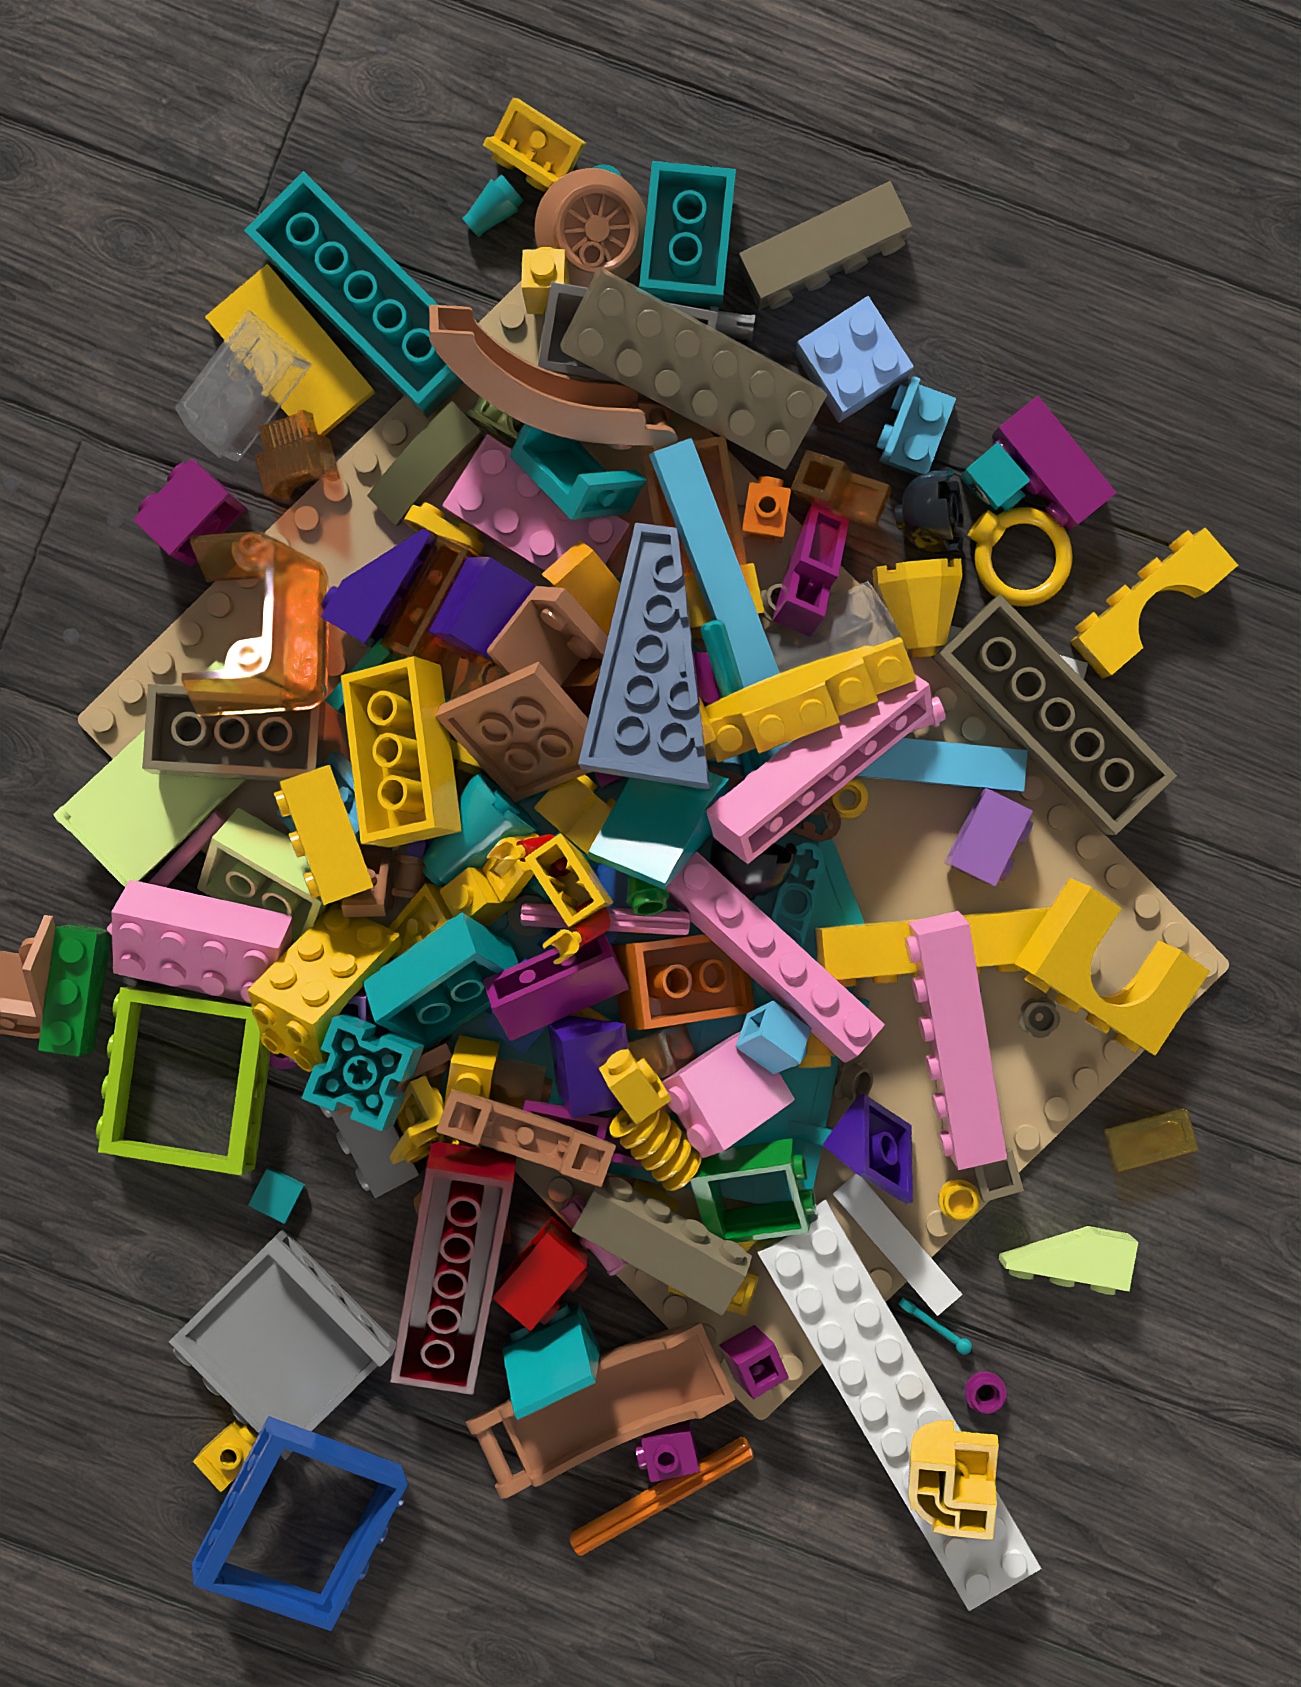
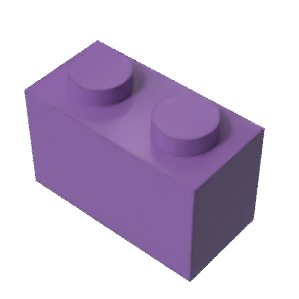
M988 788L980 789L944 864L990 886H996L998 880L1004 882L1014 865L1015 860L1010 858L1016 844L1022 845L1032 829L1033 822L1029 821V818L1033 811Z

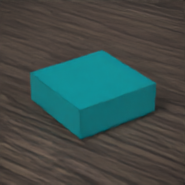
M269 1166L248 1206L285 1224L305 1184Z

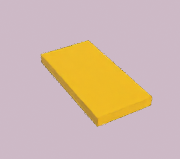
M268 264L205 316L289 418L295 419L296 415L300 416L302 428L307 430L308 438L312 445L316 444L375 394L373 388Z

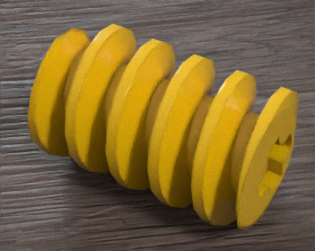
M623 1108L610 1124V1134L615 1138L620 1137V1144L626 1149L631 1148V1155L637 1160L641 1159V1165L647 1171L652 1170V1176L657 1181H662V1187L667 1191H675L682 1188L697 1173L702 1160L700 1153L690 1144L687 1134L681 1131L680 1126L676 1122L670 1120L669 1115L664 1110L658 1109L638 1124H635Z

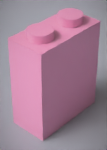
M740 1032L729 1036L662 1081L672 1099L667 1105L679 1117L687 1131L690 1144L698 1150L702 1158L726 1150L795 1100L779 1072L773 1075L735 1047Z

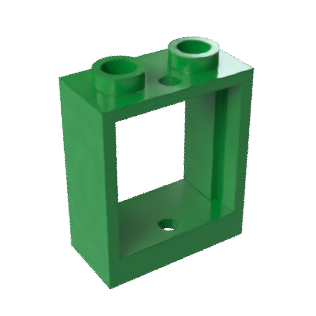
M793 1138L730 1147L722 1152L704 1157L701 1160L697 1173L690 1180L703 1225L707 1231L723 1240L739 1243L809 1233L810 1215H815L817 1212L813 1189H806L804 1180H807L805 1157L803 1154L797 1155ZM785 1170L793 1200L726 1209L718 1180Z

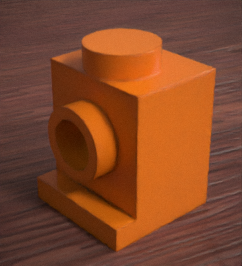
M761 476L758 479V483H749L741 531L742 538L782 543L791 488L783 487V480ZM764 499L771 500L775 505V509L770 513H765L760 509L759 503Z

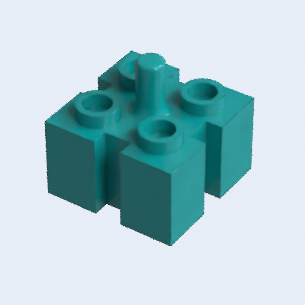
M347 1013L334 1016L320 1049L330 1053L327 1062L313 1067L301 1099L333 1112L345 1106L352 1107L353 1111L350 1119L382 1132L393 1126L406 1095L405 1092L397 1090L399 1082L413 1077L425 1045L394 1032L377 1038L374 1034L378 1026Z

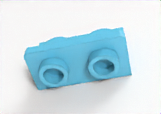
M912 376L907 387L899 385L891 409L898 411L893 426L885 423L876 447L883 449L879 462L919 476L928 473L956 398L919 384L920 378Z

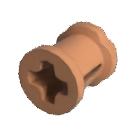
M396 854L395 860L399 862L396 887L391 888L390 895L413 899L424 884H426L427 876L423 872L426 865L422 858Z

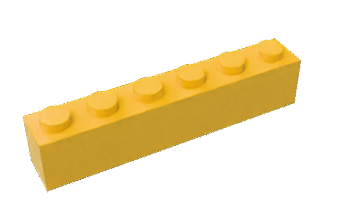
M1050 907L962 915L970 925L977 974H981L980 967L996 965V972L1022 970L1014 963ZM920 919L815 928L817 961L844 987L856 986V978L872 977L874 984L898 982V974L914 973V977H917L915 962L910 963L906 952L905 938L911 937L908 922Z

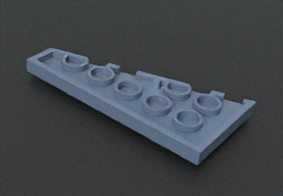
M635 523L578 765L581 770L710 790L679 532L674 527Z

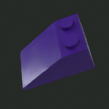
M426 529L420 530L343 579L338 588L332 586L321 603V608L325 610L320 617L372 648L380 638L383 640L387 638L442 546L431 532Z

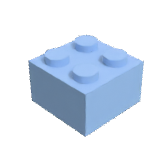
M869 296L797 341L794 353L812 383L820 386L827 394L824 401L838 423L908 379L914 367Z

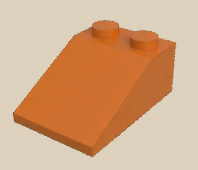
M705 934L611 945L629 987L628 990L617 994L620 1022L625 1023L626 1029H652L746 1014L755 1010L751 976Z

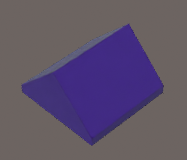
M467 557L428 633L496 663L487 654L488 647L536 585L491 557Z
M567 1016L548 1024L557 1093L572 1119L622 1107L609 1089L599 1067L604 1065L610 1056L617 1051L628 1048L625 1023Z
M867 1095L857 1096L822 1145L860 1177L905 1204L913 1203L912 1125Z

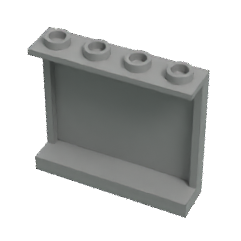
M284 1228L169 1341L174 1347L173 1350L176 1357L187 1366L192 1365L203 1376L202 1380L207 1389L215 1395H221L232 1406L231 1410L234 1416L245 1425L250 1424L258 1433H260L268 1416L312 1431L377 1366L381 1367L392 1356L397 1344ZM284 1448L281 1456L286 1460L293 1451Z

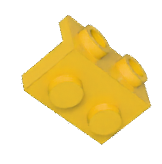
M512 98L494 136L486 137L483 143L484 147L493 152L491 158L495 162L513 170L514 166L527 174L525 180L529 184L544 192L559 178L572 172L586 145V142L518 98Z
M426 1076L411 1081L404 1091L406 1095L396 1118L403 1136L389 1156L392 1164L406 1160L407 1164H411L421 1160L430 1153L429 1148L432 1141L440 1139L439 1133L436 1130L443 1113L444 1103L437 1088L430 1086Z

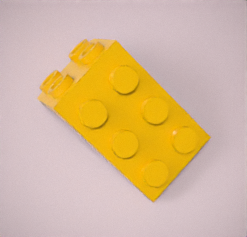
M335 902L317 920L312 928L310 927L247 990L253 1008L252 1014L257 1020L261 1033L260 1040L262 1044L274 1054L282 1053L292 1058L298 1066L308 1072H311L315 1065L327 1062L329 1058L328 1052L320 1049L332 1018L338 1016L344 1006L364 986L363 981L375 974L402 946L400 934L366 917H343L341 905Z

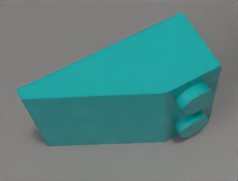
M708 770L709 790L630 777L589 849L588 858L665 890L712 834L706 810L718 798L727 794L729 779L711 773Z
M567 1303L560 1305L558 1311L547 1324L543 1325L539 1322L531 1331L523 1324H520L508 1332L509 1337L506 1338L502 1351L513 1412L517 1420L596 1383L601 1347L580 1303L570 1308Z

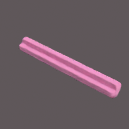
M525 903L521 907L520 920L523 926L570 929L554 904ZM606 908L611 919V924L607 931L687 935L690 930V915L687 912L662 911L655 915L639 916L633 913V909Z

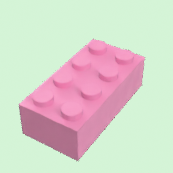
M487 434L443 503L442 507L446 513L457 521L473 527L481 536L541 574L579 540L593 549L609 568L631 534L630 524L616 515L571 520L509 456L512 449Z
M129 880L112 910L113 973L251 1004L247 990L292 945L293 915Z

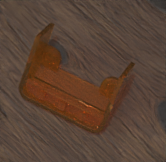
M263 532L191 536L190 544L206 582L265 578L262 638L245 639L233 645L227 654L226 670L182 673L181 681L198 716L306 710L318 706L326 697L328 676L329 622L320 617L325 610L321 608V603L330 589V581L324 565Z

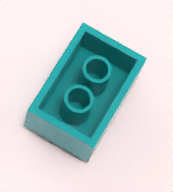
M652 161L640 289L666 303L703 308L717 306L719 309H722L736 169Z
M460 913L422 941L415 943L395 960L381 967L379 971L363 981V985L375 1023L398 1035L425 1045V1049H429L489 1008L491 1004L483 979L517 965L518 961L510 942L464 913Z

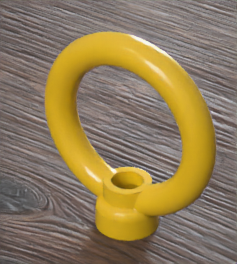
M1017 507L995 515L987 509L974 523L967 535L977 542L975 566L981 583L991 595L997 597L1000 594L1010 605L1025 607L1043 603L1062 588L1069 576L1073 558L1069 536L1063 526L1060 527L1050 514L1031 507ZM1017 524H1031L1041 528L1052 540L1056 552V562L1050 577L1040 586L1029 590H1018L1004 584L997 577L991 561L992 547L998 542L1007 528Z

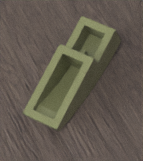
M451 401L397 457L369 492L368 498L397 527L404 520L412 505L419 506L456 471L454 467L484 439L482 432Z

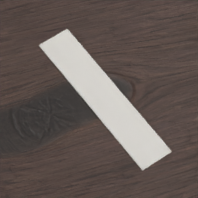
M855 1174L833 1193L937 1316L962 1296V1293L862 1177Z

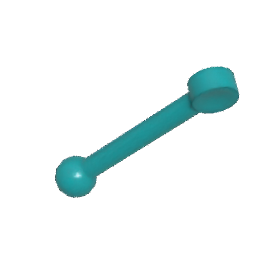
M905 1297L898 1303L905 1311L913 1314L956 1345V1349L960 1354L965 1355L971 1352L972 1343L966 1338L960 1339Z

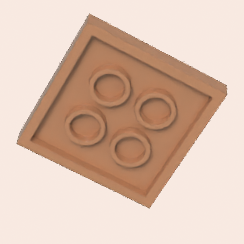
M536 662L440 705L435 716L514 803L593 772L581 770L578 765L588 718L540 662Z

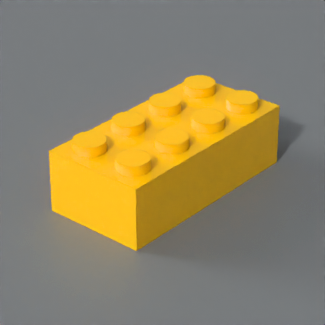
M413 656L341 675L361 844L394 847L462 832L450 734L435 717L440 705L446 703L441 665Z

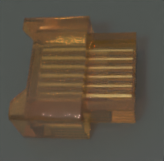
M300 410L291 416L267 425L258 426L264 452L256 454L255 460L264 496L284 500L290 498L295 487L322 477L331 482L340 479L331 441L329 438L318 435L313 413Z

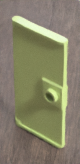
M217 661L191 685L194 687L242 689L226 671L225 665ZM144 729L53 815L58 823H61L126 887L129 880L140 882L191 832L197 829L214 810H217L247 779L151 774L142 769Z

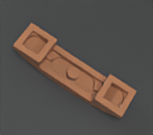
M453 1089L449 1093L436 1130L438 1133L477 1146L482 1144L559 1170L563 1175L602 1187L616 1145L548 1118Z

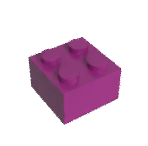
M191 458L187 463L182 462L169 473L167 477L168 483L158 494L152 493L141 502L138 507L139 513L133 519L170 556L190 567L199 560L247 509L221 482Z

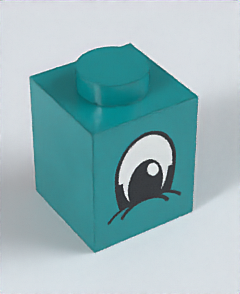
M998 442L971 464L960 476L962 481L986 509L993 513L1001 506L1006 512L1026 496L1021 489L1030 481Z

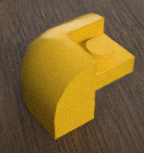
M954 1420L934 1421L923 1425L914 1433L911 1442L908 1475L910 1510H915L920 1518L931 1524L933 1532L948 1536L993 1540L997 1508L995 1478L999 1447L998 1435L954 1431Z

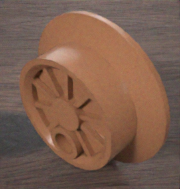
M598 168L575 170L555 181L545 192L539 203L534 226L537 248L552 247L554 249H565L570 285L588 288L599 266L625 280L635 271L642 260L647 215L645 205L632 185L619 175Z

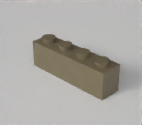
M891 181L739 253L738 268L758 310L770 306L771 309H776L790 302L793 299L792 294L806 287L809 292L823 287L831 280L829 276L844 270L848 274L862 268L868 263L867 258L879 252H882L883 256L896 252L906 244L904 240L907 239L912 225Z
M607 1174L602 1187H595L572 1232L722 1316L745 1279L752 1259V1255L745 1252L736 1242L723 1240L707 1231L706 1227L700 1222L680 1216L670 1210L664 1202L655 1198H648L632 1189L631 1185L625 1180L611 1177Z

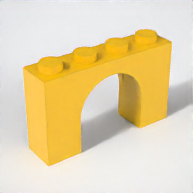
M1069 878L1014 964L1028 973L1024 980L1045 994L1049 988L1059 993L1055 1001L1068 1010L1077 1014L1081 1008L1087 1012L1088 1015L1085 1021L1105 1034H1107L1110 1028L1118 1034L1114 1041L1135 1054L1139 1048H1142L1156 1056L1210 973V970L1183 951L1158 940L1129 984L1115 993L1098 995L1091 981L1092 958L1096 948L1122 908L1094 888Z

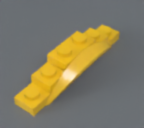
M901 637L877 646L866 645L795 667L747 686L706 706L705 710L716 740L705 745L707 760L716 758L717 763L755 748H757L758 753L770 750L840 723L838 716L878 701V694L917 680Z

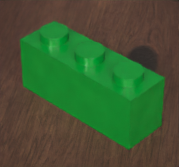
M74 924L56 926L38 1051L72 1056H82L95 1051L111 934L107 929Z

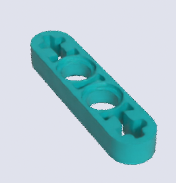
M802 843L795 846L798 850V856L803 855L805 850L812 851L811 858L817 861L816 868H808L804 879L813 880L811 890L802 884H788L786 881L777 891L770 917L782 930L791 932L795 937L796 943L801 948H803L825 867L823 852L812 843ZM794 863L790 873L795 878H798L800 865ZM799 890L805 895L807 904L801 913L790 914L784 909L783 898L788 891ZM754 980L755 991L762 999L768 1002H778L771 995L767 994V991Z

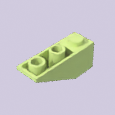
M1086 1226L999 1253V1261L1006 1269H1009V1274L1014 1277L1031 1280L1034 1278V1274L1050 1277L1049 1281L1060 1286L1074 1287L1075 1282L1091 1284L1090 1289L1093 1291L1114 1295L1116 1289L1130 1291L1138 1241L1128 1233Z

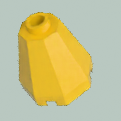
M931 559L896 563V570H887L886 565L876 567L873 570L874 588L896 638L901 637L906 651L911 650L912 658L936 656V648L944 647L947 643L962 580L961 559H953L948 562V559Z

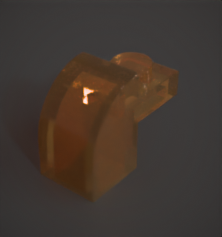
M806 450L790 488L798 499L809 506L815 504L837 515L877 528L892 491L888 484L852 473L843 461Z
M686 1023L667 1026L645 1036L627 1040L628 1049L638 1062L645 1058L659 1078L676 1073L678 1069L683 1068L697 1058Z

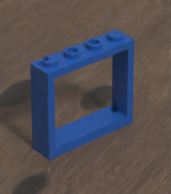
M268 1416L191 1563L194 1586L332 1631L342 1610H348L351 1602V1592L357 1581H361L366 1576L370 1565V1556L377 1544H381L384 1541L389 1529V1520L395 1508L402 1506L404 1503L402 1495L408 1483L401 1464ZM284 1448L379 1482L321 1594L225 1562Z

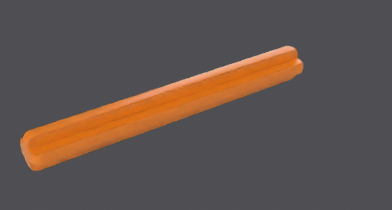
M745 1437L732 1441L699 1460V1472L665 1479L575 1530L570 1535V1543L574 1551L579 1556L588 1553L752 1460L754 1454L749 1442Z

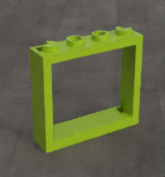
M140 985L120 987V992L115 997L113 1003V1016L116 1017L114 1034L110 1037L107 1046L108 1058H111L109 1074L105 1077L101 1090L105 1103L103 1116L100 1117L96 1128V1137L99 1140L98 1152L241 1176L254 1170L269 1070L270 1051L260 1040L261 1033L257 1020L252 1014V1004L227 998ZM142 1004L246 1019L228 1156L123 1139Z

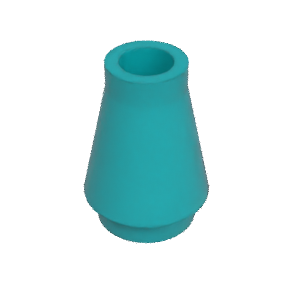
M501 174L495 181L490 179L469 212L462 219L480 237L485 231L519 212L517 207L524 200Z

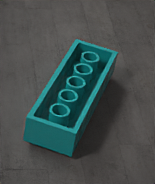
M304 171L244 230L256 248L426 418L464 383L442 360L430 342L429 305L438 304Z

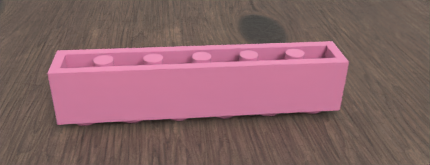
M915 675L917 680L878 694L877 702L838 716L840 723L798 738L789 745L782 747L774 757L756 771L751 772L745 780L725 796L718 798L706 810L714 838L749 864L933 714L930 684Z
M698 852L692 856L667 886L669 892L667 900L680 912L689 913L690 921L785 1009L793 1012L799 1020L812 1028L811 1033L844 1063L857 1057L885 1025Z
M959 911L908 922L911 937L905 938V947L910 963L915 962L918 976L912 978V988L916 1001L918 1003L922 1002L924 1016L919 1017L918 1022L924 1042L929 1041L931 1055L925 1056V1063L930 1080L936 1081L938 1093L932 1094V1104L937 1119L942 1118L944 1131L938 1132L943 1156H950L958 1170L1007 1159L970 925Z

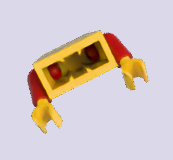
M561 833L557 836L548 834L520 840L516 844L508 839H501L486 856L488 859L497 858L501 861L494 871L502 875L506 874L518 859L522 862H527L570 928L569 930H560L543 944L544 949L549 945H553L559 951L560 957L553 961L554 964H561L575 954L579 947H583L609 929L611 919L606 908L613 901L582 853Z

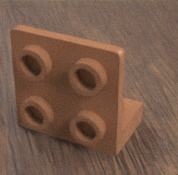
M536 586L488 647L487 654L507 675L540 662L559 686H561L581 658L603 659L608 636L565 588Z

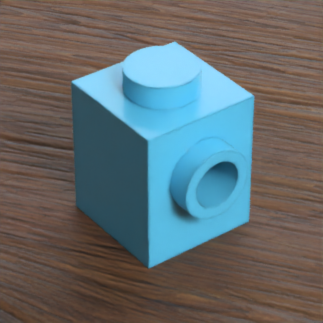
M771 1001L747 1013L735 1047L774 1075L787 1068L795 1067L802 1062L807 1053L806 1044L812 1028L799 1020L793 1012L784 1009L775 1001Z

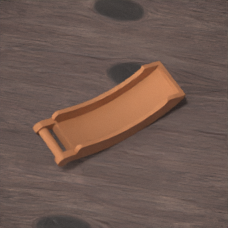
M429 305L430 342L438 355L474 392L509 416L557 436L591 443L607 444L614 449L623 450L631 448L632 445L653 446L655 451L678 443L674 429L669 427L668 424L670 414L666 406L654 400L638 399L637 391L620 382L574 378L546 370L524 360L491 337L473 317L471 307Z
M695 1322L646 1336L600 1354L596 1383L519 1420L514 1415L512 1401L509 1398L489 1410L473 1415L466 1421V1425L472 1435L476 1434L497 1480L495 1485L499 1497L504 1499L530 1485L534 1487L540 1486L578 1464L631 1439L682 1421L695 1418L701 1419L734 1401L735 1397L702 1324ZM501 1421L524 1469L512 1475L491 1429L493 1425Z

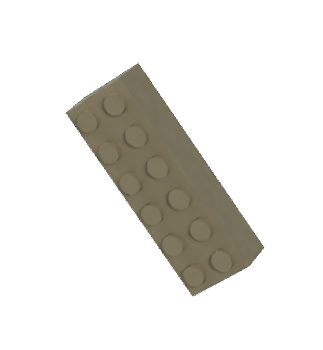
M600 266L560 343L561 351L785 470L827 397V394L820 386Z
M1000 594L991 600L933 657L943 670L1022 750H1028L1027 756L1104 835L1118 834L1177 776Z

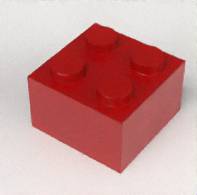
M551 1216L501 1274L492 1299L530 1331L538 1322H541L543 1325L547 1324L560 1307L558 1302L562 1294L566 1290L573 1293L587 1277L588 1273L585 1270L589 1266L587 1262L589 1248L584 1249L579 1243L580 1239Z

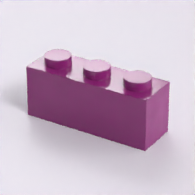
M1036 396L999 426L992 435L996 441L994 445L998 442L1030 479L1025 485L1026 489L1033 495L1038 493L1048 505L1046 512L1055 519L1060 527L1064 525L1068 531L1077 526L1117 493L1039 396Z
M605 933L583 947H579L575 954L561 964L553 963L554 960L560 957L557 948H553L483 979L492 1010L510 1041L629 989L619 961Z

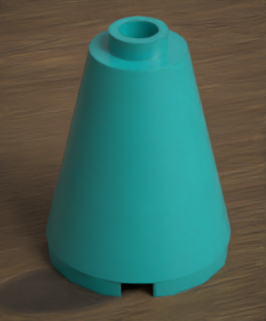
M483 772L477 773L470 779L458 799L462 832L435 837L422 858L426 865L423 869L424 874L438 887H441L443 884L447 885L468 867L483 868L488 861L486 856L501 839L527 836L538 830L537 825L518 802L514 804L500 786Z

